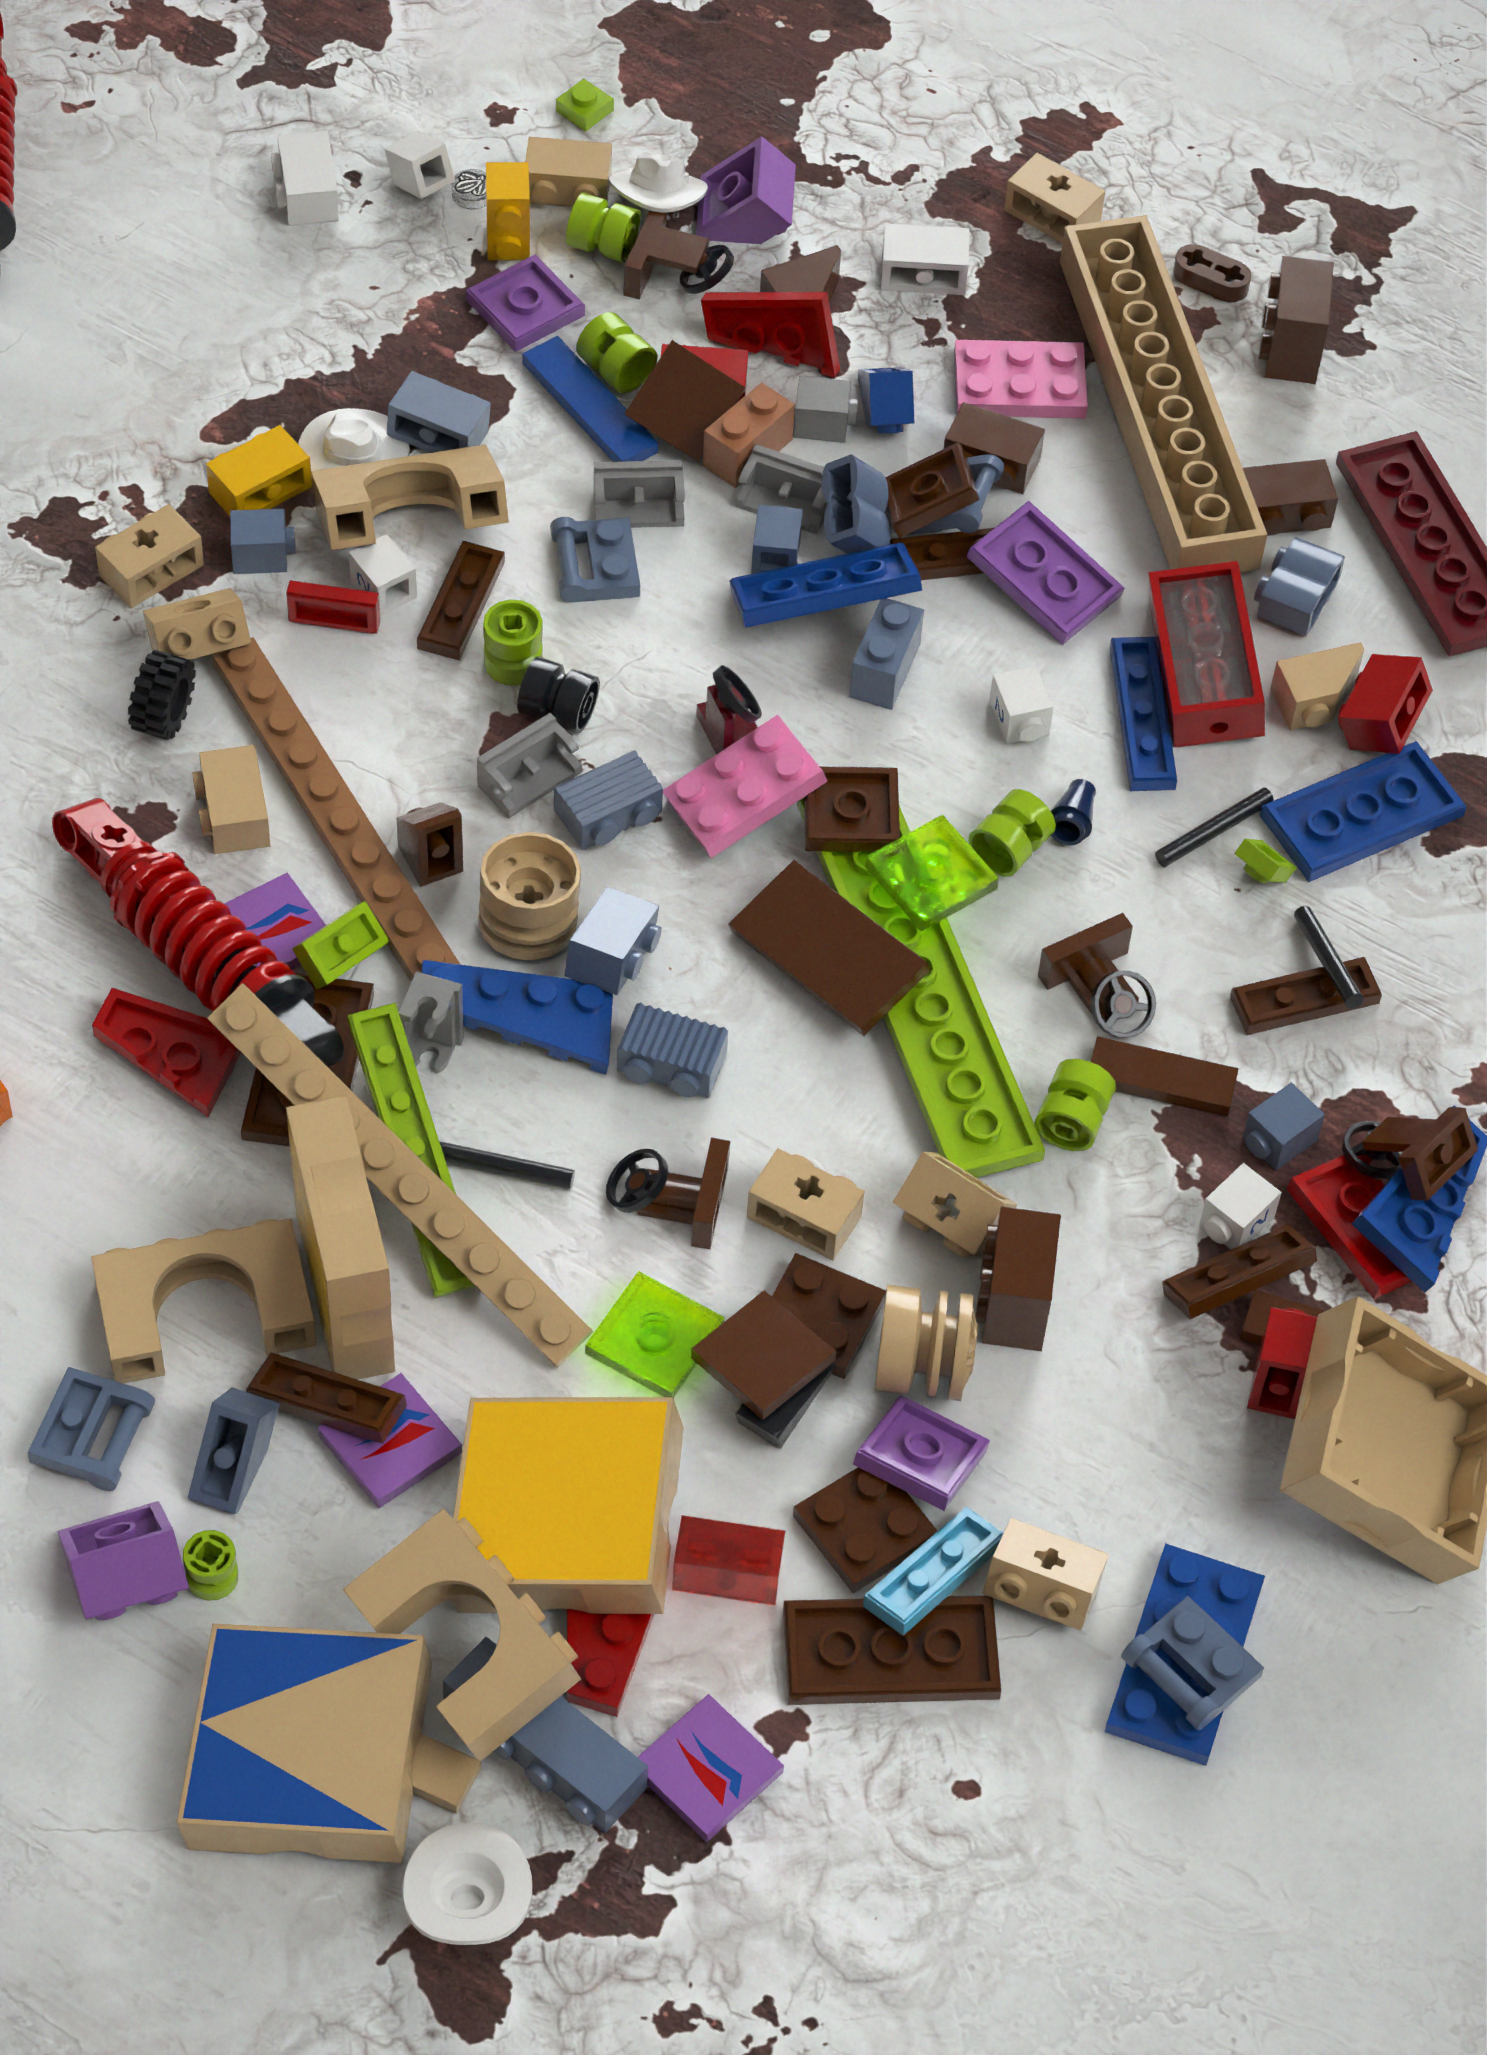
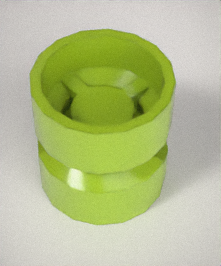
M581 193L575 201L569 216L566 243L568 246L587 252H593L598 247L599 252L603 253V256L625 263L639 235L641 212L638 209L618 203L609 208L606 199Z
M613 312L602 313L589 322L579 335L576 343L578 355L592 369L598 371L602 378L619 393L625 394L639 388L657 364L658 354L655 349L640 335L634 334L633 329Z
M509 599L496 603L484 615V666L487 674L494 681L504 685H521L532 660L538 656L543 657V620L540 612L532 604L522 600Z
M1013 789L993 809L992 814L987 815L969 834L968 842L972 853L985 868L994 874L1009 877L1013 876L1032 856V852L1040 848L1055 832L1056 823L1048 806L1040 798L1029 791Z
M1066 1059L1060 1062L1048 1088V1094L1045 1096L1034 1121L1040 1136L1050 1144L1064 1150L1085 1151L1091 1148L1103 1122L1102 1116L1107 1112L1116 1090L1115 1080L1110 1073L1101 1066L1087 1060Z

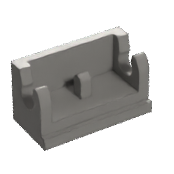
M755 444L752 454L739 477L738 483L743 484L736 497L735 507L755 514L758 511V504L803 509L801 529L817 534L824 522V514L828 505L822 492L824 467Z
M682 460L594 462L593 493L595 520L629 517L631 528L684 526L683 502H685Z
M549 713L477 758L478 787L510 818L552 792L554 787L582 773V764L572 754L579 747L575 740L556 722V718Z
M416 971L398 1012L415 1066L417 1067L420 1063V1057L424 1052L434 1051L439 1055L434 1063V1072L437 1074L447 1067L455 1046H461L464 1039L462 984Z

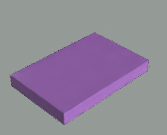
M1027 501L974 544L966 556L1062 645L1119 599L1125 589L1030 501Z

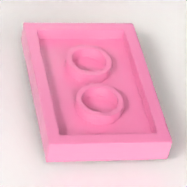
M955 340L954 363L957 413L962 403L965 402L1008 417L1086 419L1088 401L1084 343Z
M776 715L663 789V794L709 857L712 858L828 781L823 770L782 719Z

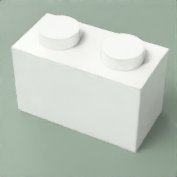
M328 130L277 135L279 153H271L273 178H282V183H275L278 209L286 208L288 225L339 221L338 193Z
M885 223L881 290L965 295L969 267V228Z

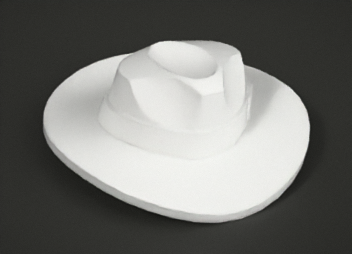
M663 154L638 156L633 169L617 172L609 177V185L622 197L642 208L661 213L675 212L688 208L699 202L708 190V186L704 181L689 176V173L685 172L683 159Z
M338 409L316 417L306 426L298 444L310 457L311 471L407 457L410 453V444L386 435L388 416L365 409Z
M458 1823L435 1831L418 1845L405 1870L403 1903L409 1921L421 1934L441 1943L478 1945L503 1939L513 1933L523 1923L531 1905L532 1875L524 1852L509 1835L489 1825Z

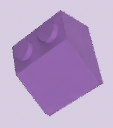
M760 137L702 174L700 180L707 184L708 190L706 195L698 202L696 235L709 238V241L762 244L773 236L785 232L792 225L796 164L765 138Z
M159 1501L58 1531L75 1592L85 1619L95 1617L97 1620L112 1619L125 1613L126 1607L142 1602H147L150 1605L162 1604L177 1597V1592L189 1589L174 1530Z

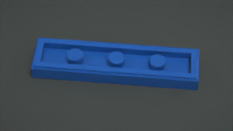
M558 335L522 353V364L613 462L644 461L658 453V442L645 428L625 416L627 409Z
M1156 637L1111 638L1110 655L1130 791L1176 790L1177 774Z

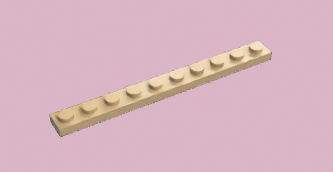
M242 983L207 1017L294 1106L347 1096L366 1178L557 1368L593 1333L592 1329L248 987Z

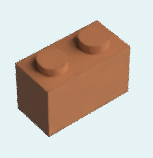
M761 382L704 430L702 466L734 488H737L741 484L738 483L741 472L751 456L755 444L779 452L792 441L795 404Z

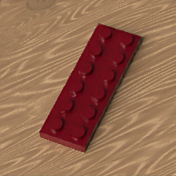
M1414 431L1338 451L1337 467L1448 657L1486 647L1487 546L1419 433Z

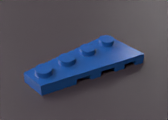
M423 960L421 973L462 984L463 1026L473 1030L484 1027L499 1032L503 1035L502 1040L521 1045L522 1041L548 1049L549 1056L566 1062L568 1057L591 1064L590 1070L606 1075L610 1056L613 994L601 990L596 985L584 984L573 979Z
M1470 1119L1478 1151L1428 1201L1411 1200L1400 1166L1352 1223L1358 1231L1424 1293L1436 1283L1440 1272L1437 1268L1441 1258L1449 1249L1452 1241L1450 1237L1455 1221L1461 1217L1466 1203L1463 1201L1466 1191L1474 1182L1487 1148V1135Z

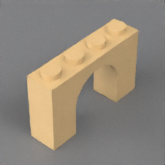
M486 444L311 471L316 513L331 550L376 544L373 518L386 510L405 505L436 504L449 507L456 511L464 529L509 523L505 482Z
M292 1218L280 1221L267 1219L257 1222L253 1226L232 1230L214 1229L204 1235L179 1240L166 1238L153 1245L132 1249L114 1248L106 1251L104 1254L91 1256L114 1381L124 1384L166 1375L157 1328L159 1310L165 1299L177 1288L201 1279L224 1280L238 1286L248 1294L257 1310L266 1356L270 1352L278 1354L316 1346L314 1318Z
M443 1508L343 1590L377 1633L401 1634L430 1609L452 1599H476L489 1604L497 1610L500 1633L493 1655L481 1670L436 1706L478 1761L481 1762L581 1680V1677L571 1664L578 1658V1655L559 1632L550 1638L539 1624L546 1619V1616L527 1593L519 1599L508 1587L515 1579L496 1555L492 1556L489 1560L484 1558L477 1549L484 1541L468 1520L463 1517L458 1522H455Z

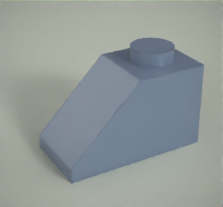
M233 1387L212 1402L188 1499L232 1514L239 1512L268 1451L280 1403Z

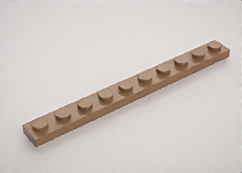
M254 637L250 638L251 644L213 653V666L361 902L366 901L390 941L387 945L409 980L412 981L416 971L421 973L423 960L460 964Z

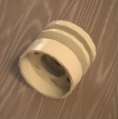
M534 832L512 834L493 843L483 856L480 871L481 895L478 925L482 937L495 951L510 958L532 961L549 958L568 946L571 937L576 932L578 920L581 867L577 855L565 842L548 834Z
M887 1284L875 1391L908 1395L915 1373H923L926 1376L928 1397L936 1398L939 1376L950 1377L948 1400L961 1401L963 1390L973 1371L978 1324L973 1309V1295L960 1294L957 1316L946 1315L948 1292L940 1291L933 1313L922 1312L920 1288Z

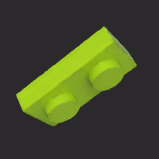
M363 901L294 946L292 950L315 988L319 989L334 981L390 941L366 901Z

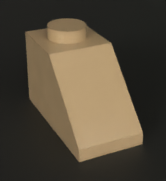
M1361 642L1276 662L1270 690L1290 731L1304 727H1318L1334 719L1358 676L1364 653V647Z

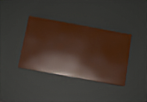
M795 860L728 923L732 933L862 1036H865L930 971L928 963Z
M295 973L305 978L313 987L314 1004L312 1008L326 1022L331 1023L341 1036L344 1046L343 1059L341 1062L328 1068L352 1091L359 1057L348 1026L347 1017L348 1015L371 1009L374 983L336 978L328 985L316 989L307 974ZM257 1068L255 1069L241 1127V1139L290 1147L286 1107L294 1105Z
M948 1596L905 1635H901L864 1608V1599L787 1600L783 1603L788 1705L1000 1699L1001 1682L992 1597Z

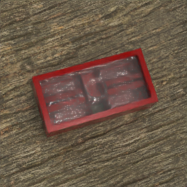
M1238 561L1148 572L1150 611L1154 635L1157 641L1174 747L1265 736V700Z

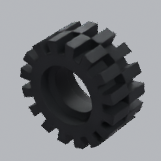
M153 650L151 654L145 657V664L142 663L139 668L140 675L135 677L133 683L136 685L135 690L131 692L129 699L132 701V704L128 707V714L130 715L128 723L131 725L130 728L132 730L165 740L175 737V732H179L182 727L181 720H185L188 714L186 712L187 705H191L192 698L190 694L195 688V683L192 681L196 676V670H193L194 662L158 650Z

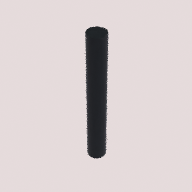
M1263 787L1157 850L1155 857L1162 867H1167L1259 812L1262 805L1274 801L1272 793Z
M1306 905L1297 908L1294 912V918L1346 1007L1349 1009L1359 1007L1363 1003L1364 998L1312 909Z
M439 1141L446 1163L568 1189L572 1188L575 1170Z

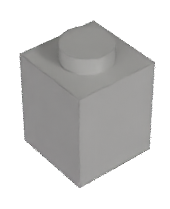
M799 376L793 438L845 443L847 425L856 426L858 400L850 399L851 381Z

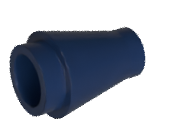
M1084 779L1073 780L1068 790L1052 808L1051 813L1054 816L1056 826L1055 832L1051 837L1055 841L1063 845L1072 846L1079 844L1090 835L1092 831L1093 803L1096 795V789L1091 782Z

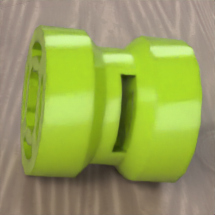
M203 1530L194 1534L186 1542L183 1549V1563L190 1591L198 1598L207 1601L219 1600L228 1596L238 1583L236 1550L232 1540L222 1532Z

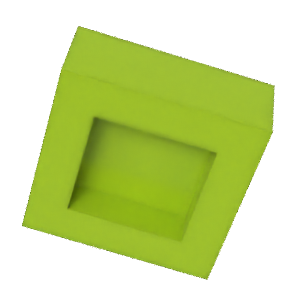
M584 78L556 98V112L585 132L614 111V98Z
M1244 839L1234 853L1246 863L1243 867L1245 872L1263 884H1267L1268 881L1286 883L1297 868L1263 840Z

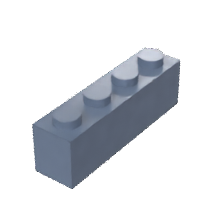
M485 1636L443 1680L444 1699L481 1670L489 1661L497 1645ZM561 1696L493 1751L504 1760H508L511 1757L525 1769V1775L535 1787L545 1793H548L550 1790L566 1802L567 1810L578 1822L585 1826H589L592 1823L604 1834L647 1789L648 1765Z

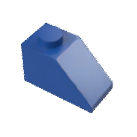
M902 367L858 369L859 387L866 424L877 426V433L903 432V424H915L913 370Z

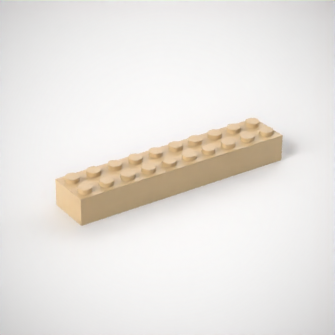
M1147 215L1065 226L1060 264L1170 569L1238 561L1240 572L1259 570L1268 534Z

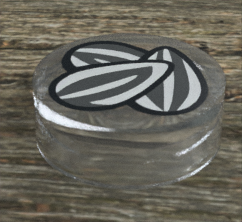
M467 169L457 173L454 176L455 182L451 183L453 201L458 206L470 210L485 207L486 172L478 169Z

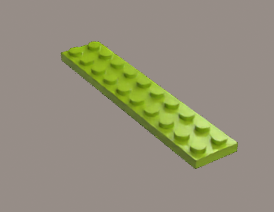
M804 798L797 801V807L805 824ZM900 806L899 853L816 851L830 888L928 963L930 971L883 1018L938 1153L976 1178L1043 1161L1045 1148Z

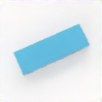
M966 1506L864 1595L863 1607L901 1635H905L994 1555L1003 1532Z

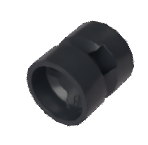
M540 656L535 657L523 677L517 699V710L519 713L536 719H541L551 713L562 728L581 733L588 724L598 699L600 689L599 677L573 669L565 675L562 664Z

